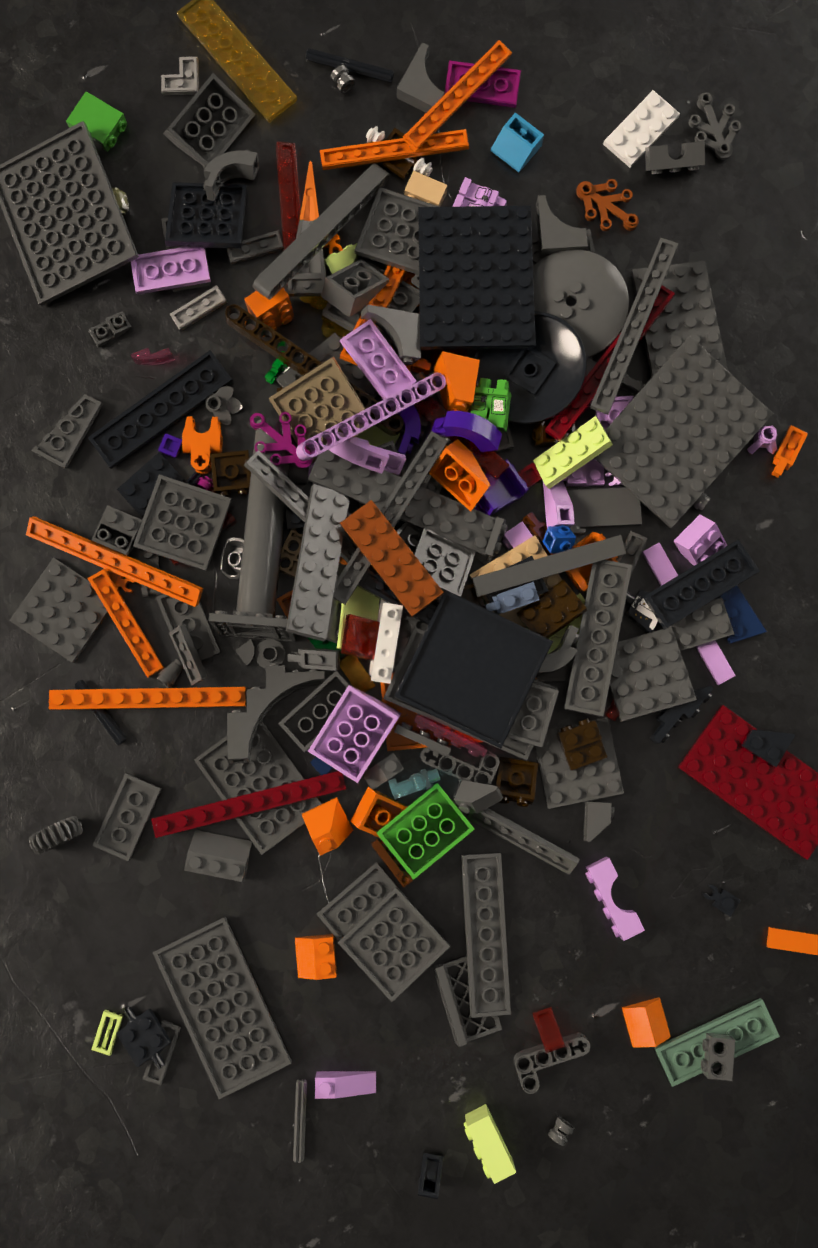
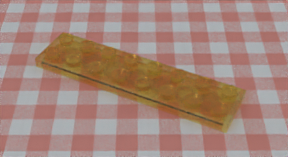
M192 0L177 11L179 19L268 122H271L297 101V96L214 0Z

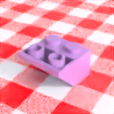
M699 515L674 540L679 552L693 566L728 546L716 523L702 515Z

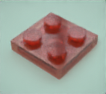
M352 614L346 615L341 653L374 661L380 622Z

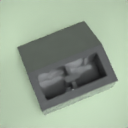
M107 505L92 537V541L128 555L134 548L133 544L142 520Z

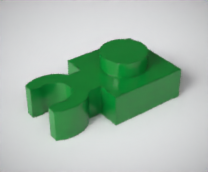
M276 359L272 364L271 370L265 375L266 381L272 385L277 376L281 375L288 366Z

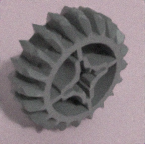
M77 816L61 820L29 837L30 847L35 854H41L81 835L83 832L82 824Z

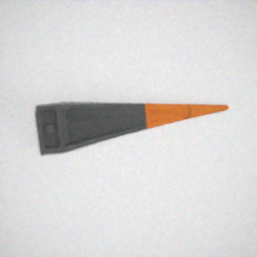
M311 161L308 166L296 239L319 217L313 164ZM323 248L288 282L289 297L321 296L326 278Z

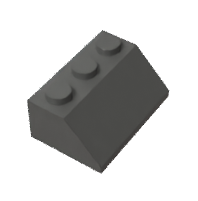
M195 830L188 850L184 871L243 882L246 878L253 842L251 840Z

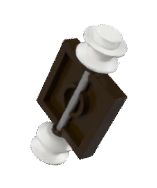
M376 126L369 129L366 138L367 143L400 139L405 134L394 128L387 139H385V131L379 133ZM421 156L378 162L403 180L412 168H414V171L427 177L430 176L433 170L431 167L432 163H424L425 158L420 159Z

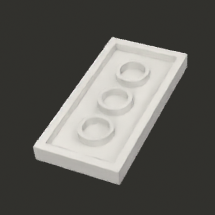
M653 90L605 139L603 145L631 168L645 153V147H651L679 118L680 113Z

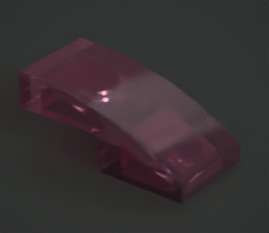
M149 348L130 354L134 362L140 365H158L174 361L169 348L153 354Z

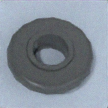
M266 639L258 644L255 650V658L257 663L266 669V666L274 663L282 664L285 658V650L279 641ZM269 648L275 651L273 659L265 658L264 653Z

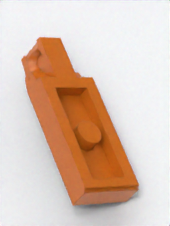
M792 425L789 426L773 458L772 464L776 466L771 475L779 478L784 470L788 471L793 466L808 433Z

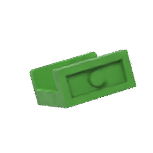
M88 92L84 93L66 120L69 128L84 121L87 124L92 140L101 144L107 152L116 144L118 136L124 132L127 126V121L122 112Z

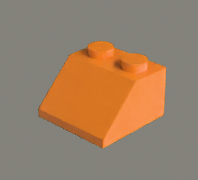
M333 934L295 937L298 978L319 980L337 977L335 937Z

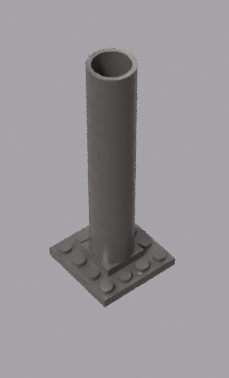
M266 418L265 422L283 436L282 424L279 419ZM262 429L255 430L253 455L256 453L255 444L262 441L265 444L277 443ZM258 445L257 449L259 451L264 450V446ZM287 450L263 453L269 461L273 454H279L281 457L291 455ZM274 457L272 459L273 463H278L279 458ZM280 464L277 466L289 478L290 464ZM252 472L236 611H233V615L227 614L226 611L209 613V622L220 636L296 642L297 634L286 632L288 617L282 615L275 616L286 504Z

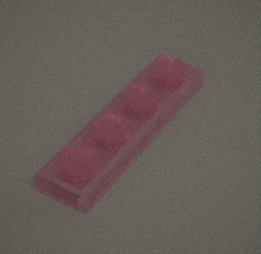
M416 714L414 718L418 728L424 731L427 728L432 730L434 736L442 740L447 738L451 740L452 745L460 749L462 746L469 749L468 753L473 756L479 757L481 755L485 757L488 751L487 747L420 714Z

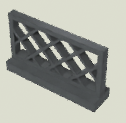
M467 956L432 966L455 1043L459 1047L466 1045L467 1042L502 1030L498 1016H491L494 1018L496 1026L488 1029L483 1026L486 1017H482L478 1024L470 1020V1013L468 1017L460 1013L463 1002L470 1005L469 1002L465 1001L469 992V984L466 985L459 981L463 970L468 972V969L465 968ZM456 965L461 968L456 979L449 976L448 967ZM457 983L466 987L462 998L454 993ZM471 1022L477 1025L478 1028L475 1034L467 1036L466 1027L468 1023Z

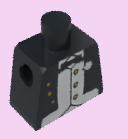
M640 590L636 596L627 592L625 604L629 607L625 612V616L646 634L651 633L658 620L643 599L649 592Z

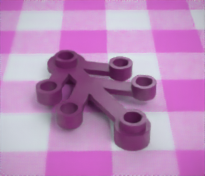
M288 412L281 413L279 417L283 436L265 422V417L262 414L255 413L250 417V425L253 429H262L277 442L265 444L259 441L255 444L256 452L258 451L257 446L263 445L264 450L260 451L262 454L287 450L292 454L282 457L279 454H273L270 457L272 463L274 457L279 458L278 463H273L276 467L280 464L295 463L299 468H307L311 465L313 458L301 461L296 454V447L291 442V415ZM282 416H288L289 420L283 421ZM257 417L261 419L259 424L254 422V419ZM301 424L297 425L294 433L298 437V445L305 441L306 427ZM302 428L304 433H297V429ZM305 446V452L307 454H311V452L307 450Z

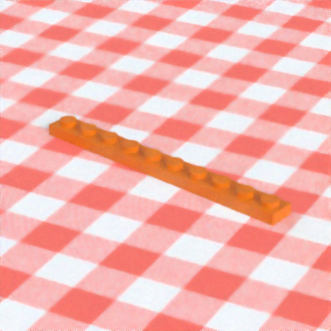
M35 516L29 518L27 536L196 607L199 605L203 591L202 587Z
M246 687L49 690V710L246 707Z

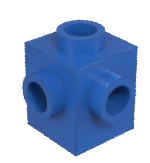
M548 526L542 542L550 554L560 553L572 549L576 536L569 526Z

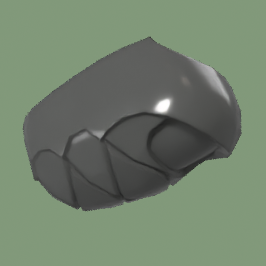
M229 538L224 544L220 560V570L229 579H240L244 539Z

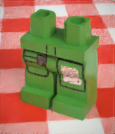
M480 378L478 387L475 388L474 401L471 408V413L490 421L501 432H507L511 400L509 382L507 380H498L497 388L494 389L491 388L490 379Z

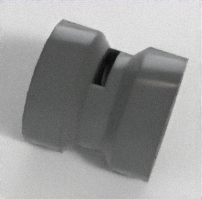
M345 65L338 66L331 73V78L338 84L337 87L341 93H346L354 87L356 81L353 76L349 75V70Z
M558 1117L555 1121V1127L550 1129L547 1135L557 1144L564 1147L568 1141L567 1137L573 1133L575 1128L565 1119Z

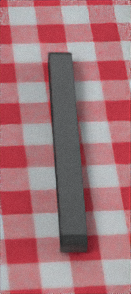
M373 163L256 278L253 283V289L267 299H272L378 193L379 188H383L390 178V173L376 163Z

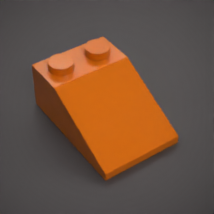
M458 439L444 449L429 472L437 482L469 511L475 508L491 486L473 453Z
M368 787L350 822L358 829L379 837L377 832L408 806Z

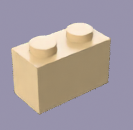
M413 171L404 190V195L441 207L447 194V185Z

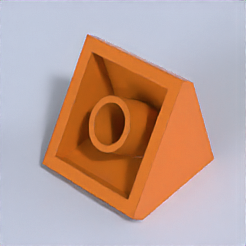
M660 997L622 1007L632 1047H657L671 1037Z

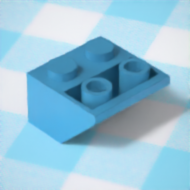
M514 113L503 126L491 148V152L517 172H520L542 146L544 134L517 113Z

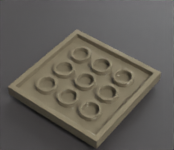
M334 357L268 398L279 416L283 412H288L291 415L290 432L297 445L298 437L294 433L297 425L301 424L306 427V441L365 410L364 405ZM282 416L283 421L289 420L288 416ZM354 420V425L359 428V423ZM298 428L297 433L303 434L304 430ZM321 437L322 443L326 445L327 440ZM317 456L313 457L312 463L316 461Z

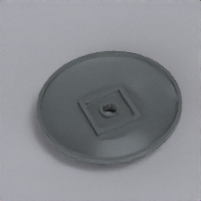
M576 249L553 253L533 266L534 311L549 313L567 322L580 337L585 349L586 359L599 354L609 347L621 333L629 310L627 286L617 268L610 261L596 253ZM569 298H574L577 303L574 306H568L566 301Z

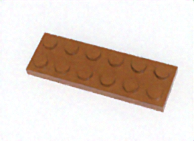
M372 500L340 523L411 617L444 594Z

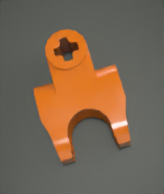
M187 416L182 433L183 453H191V465L195 471L205 475L212 470L210 454L222 453L223 450L220 419L212 417L210 429L205 433H198L195 429V419H193V416Z

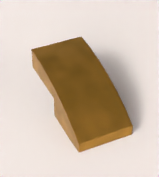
M354 652L340 660V668L354 688L366 693L376 686Z

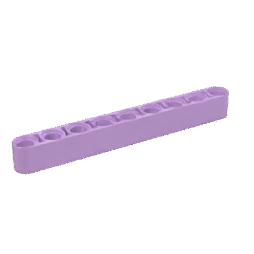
M438 372L309 438L297 446L296 454L298 458L303 461L310 460L440 391L446 385L445 376ZM417 388L421 390V395L418 393ZM402 396L405 397L406 403L402 401ZM386 404L390 406L391 412L387 410ZM370 412L375 415V420L371 418ZM354 420L359 423V428L354 425ZM338 429L342 430L343 437L338 434ZM321 437L327 440V446L322 443ZM305 446L310 448L311 454L305 452Z

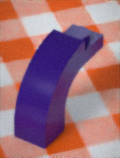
M402 396V401L406 403L405 397ZM414 405L396 413L403 419L405 433L398 453L407 456V453L411 454L414 443L411 442L419 444L421 437L420 417Z
M447 411L446 417L435 418L431 430L441 437L459 436L472 441L481 452L498 450L502 438V433L490 421L476 414L464 411Z

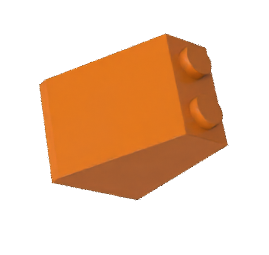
M442 351L433 370L434 373H441L446 378V385L440 390L445 412H467L473 404L480 360Z

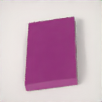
M449 60L444 95L475 64ZM500 67L467 101L516 108L521 70Z

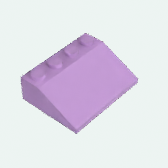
M348 685L308 752L358 783L401 713L386 703Z

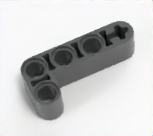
M429 747L423 749L420 755L422 762L460 780L477 782L478 776L484 774L487 776L486 784L488 785L492 783L500 763L499 758L492 753L485 754L481 758L478 768ZM431 750L433 751L432 755L437 758L438 754H441L442 757L438 761V766L434 765L436 761L430 759L429 762L426 761L424 753H428ZM489 756L495 759V765L491 768L485 765V759ZM445 758H449L452 761V767L447 770L441 765ZM463 766H467L470 769V774L467 777H461L459 774V770Z
M575 1033L517 1052L514 1056V1064L523 1090L528 1094H534L538 1091L540 1084L536 1073L537 1070L586 1055L590 1051V1043L586 1036L582 1033ZM580 1040L583 1042L581 1048L578 1047V1041ZM569 1043H571L573 1051H571L568 1045ZM565 1046L566 1051L563 1054H557L558 1047ZM541 1052L547 1053V1058L544 1060H539L537 1057ZM522 1058L529 1060L526 1066L518 1065ZM528 1078L535 1080L531 1086H527L524 1083Z

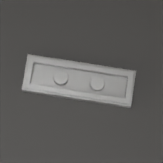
M216 285L170 313V316L178 329L182 331L228 302Z

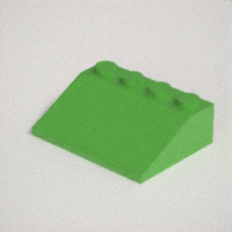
M436 783L380 829L377 834L414 880L475 829L441 786Z

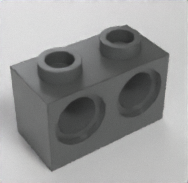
M706 1033V1039L704 1038L702 1043L705 1055L704 1059L701 1060V1071L708 1079L732 1081L735 1039L730 1035ZM717 1042H722L721 1048L714 1050V1045ZM720 1063V1068L717 1071H713V1065Z

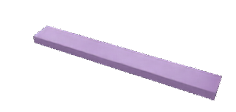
M660 543L642 552L660 586L678 576ZM715 640L695 646L717 685L736 676Z

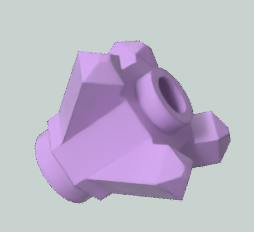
M773 425L761 427L754 435V443L747 449L748 452L753 454L758 448H766L768 452L774 454L778 450L776 444L777 429Z

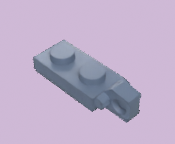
M530 582L496 594V596L492 597L494 602L484 606L489 611L497 610L499 614L539 601L540 599L534 582Z

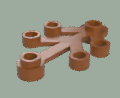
M609 179L607 183L598 185L583 181L577 186V196L584 200L586 220L593 221L596 218L597 211L592 208L591 200L598 204L601 220L600 228L602 231H609L612 226L607 210L623 220V227L626 230L633 231L637 228L639 223L637 215L627 214L612 204L631 201L633 196L631 190L625 189L620 194L608 196L597 194L603 191L614 192L618 185L615 179ZM608 184H613L615 187L611 188ZM583 188H587L589 191L585 192ZM624 194H628L630 197L626 198ZM591 212L594 216L590 217L588 213ZM603 223H608L609 226L605 227Z

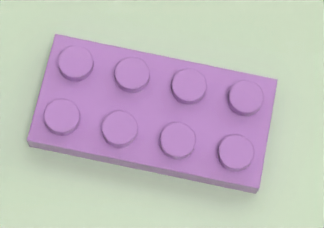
M181 247L138 255L139 258L131 261L137 295L211 282L205 247Z
M371 319L341 338L340 343L383 400L417 382Z

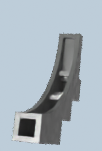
M274 663L266 666V689L259 686L247 689V712L233 710L232 713H227L229 763H249L255 732L269 710L281 699L297 690L321 685L325 681L324 671L319 669H311L309 672L291 670L290 673H286L285 665Z

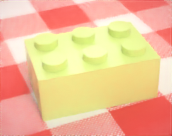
M485 1104L465 1114V1132L469 1141L473 1140L477 1158L479 1160L482 1159L486 1177L488 1179L492 1178L493 1183L496 1184L515 1174L516 1170L513 1159L487 1105Z

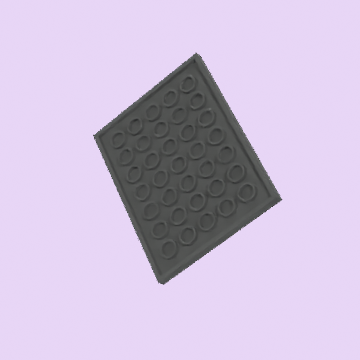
M84 121L0 165V205L38 304L43 306L139 258L87 124Z
M689 336L605 429L613 445L594 459L668 527L672 528L774 413Z

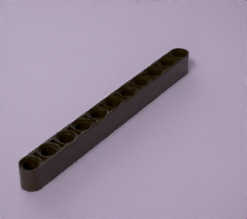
M232 304L226 308V322L230 327L300 375L304 376L310 372L311 368H316L322 364V362L240 306ZM233 313L239 315L237 319H232L229 316ZM248 324L255 326L253 330H248L245 327ZM264 335H269L271 340L264 341L261 338ZM285 346L287 351L280 352L277 348ZM295 357H301L304 361L302 363H296L293 359ZM350 382L359 399L367 403L365 409L379 402ZM370 412L371 418L375 420L374 414ZM395 414L375 426L390 436H396L401 432L403 419L398 414ZM396 422L399 428L393 429L389 423Z

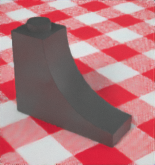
M422 42L397 87V99L427 113L444 96V92L439 90L427 75L425 63L429 56V45Z
M538 195L536 209L540 256L547 257L556 252L575 249L586 251L587 247H590V235H587L586 228L572 227L560 221L551 212L547 204L546 195Z
M367 305L361 311V319H371L374 324L386 333L395 353L404 365H413L421 358L420 314L374 305Z

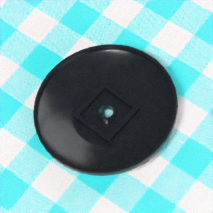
M534 311L535 348L477 349L474 359L480 360L476 387H478L480 378L490 379L491 388L494 389L497 388L498 380H507L509 382L511 400L508 421L533 424L555 417L575 400L585 380L587 360L580 337L563 319L545 312ZM529 366H534L536 368L535 372L531 375L526 374V369Z

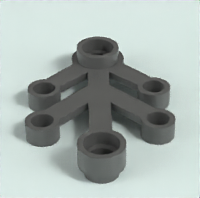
M705 92L700 94L697 100V107L705 110L709 124L701 121L700 116L697 114L690 117L688 124L692 128L702 130L697 132L694 138L695 142L705 141V146L713 149L718 159L724 160L732 155L733 146L731 142L735 134L740 131L742 125L738 120L732 121L729 126V133L724 140L722 131L729 118L734 114L735 106L727 104L718 123L711 105L713 97L710 93ZM706 133L714 136L716 142L708 139Z

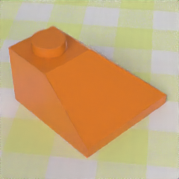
M337 797L302 813L309 834L320 856L338 848L353 831Z

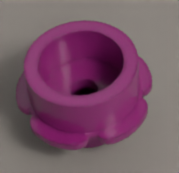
M207 476L199 478L200 481L197 485L200 488L208 491L214 489L212 479Z

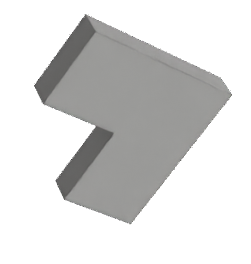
M179 57L180 74L161 75V92L163 96L195 95L198 92V57Z

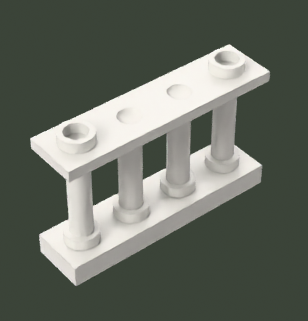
M381 599L378 611L374 655H371L369 675H371V681L390 684L403 605L387 603Z

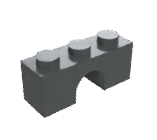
M705 141L681 144V155L676 160L669 156L668 145L645 147L646 171L651 170V174L663 173V169L670 168V172L681 171V167H688V170H698L699 165H705Z

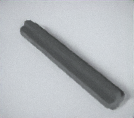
M304 1079L297 1080L293 1149V1161L296 1163L304 1161L307 1080Z

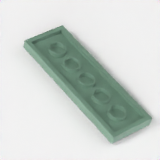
M759 998L654 1047L673 1087L703 1073L701 1071V1060L704 1059L705 1051H703L702 1043L703 1039H706V1033L732 1036L735 1039L734 1058L780 1036L763 999ZM717 1042L714 1045V1050H719L722 1042ZM715 1063L712 1068L720 1065V1063Z

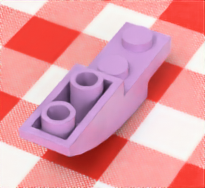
M338 432V434L341 437H343V433ZM354 436L329 449V451L345 460L381 474L385 470L399 475L406 461V456L403 454L369 445L368 440Z

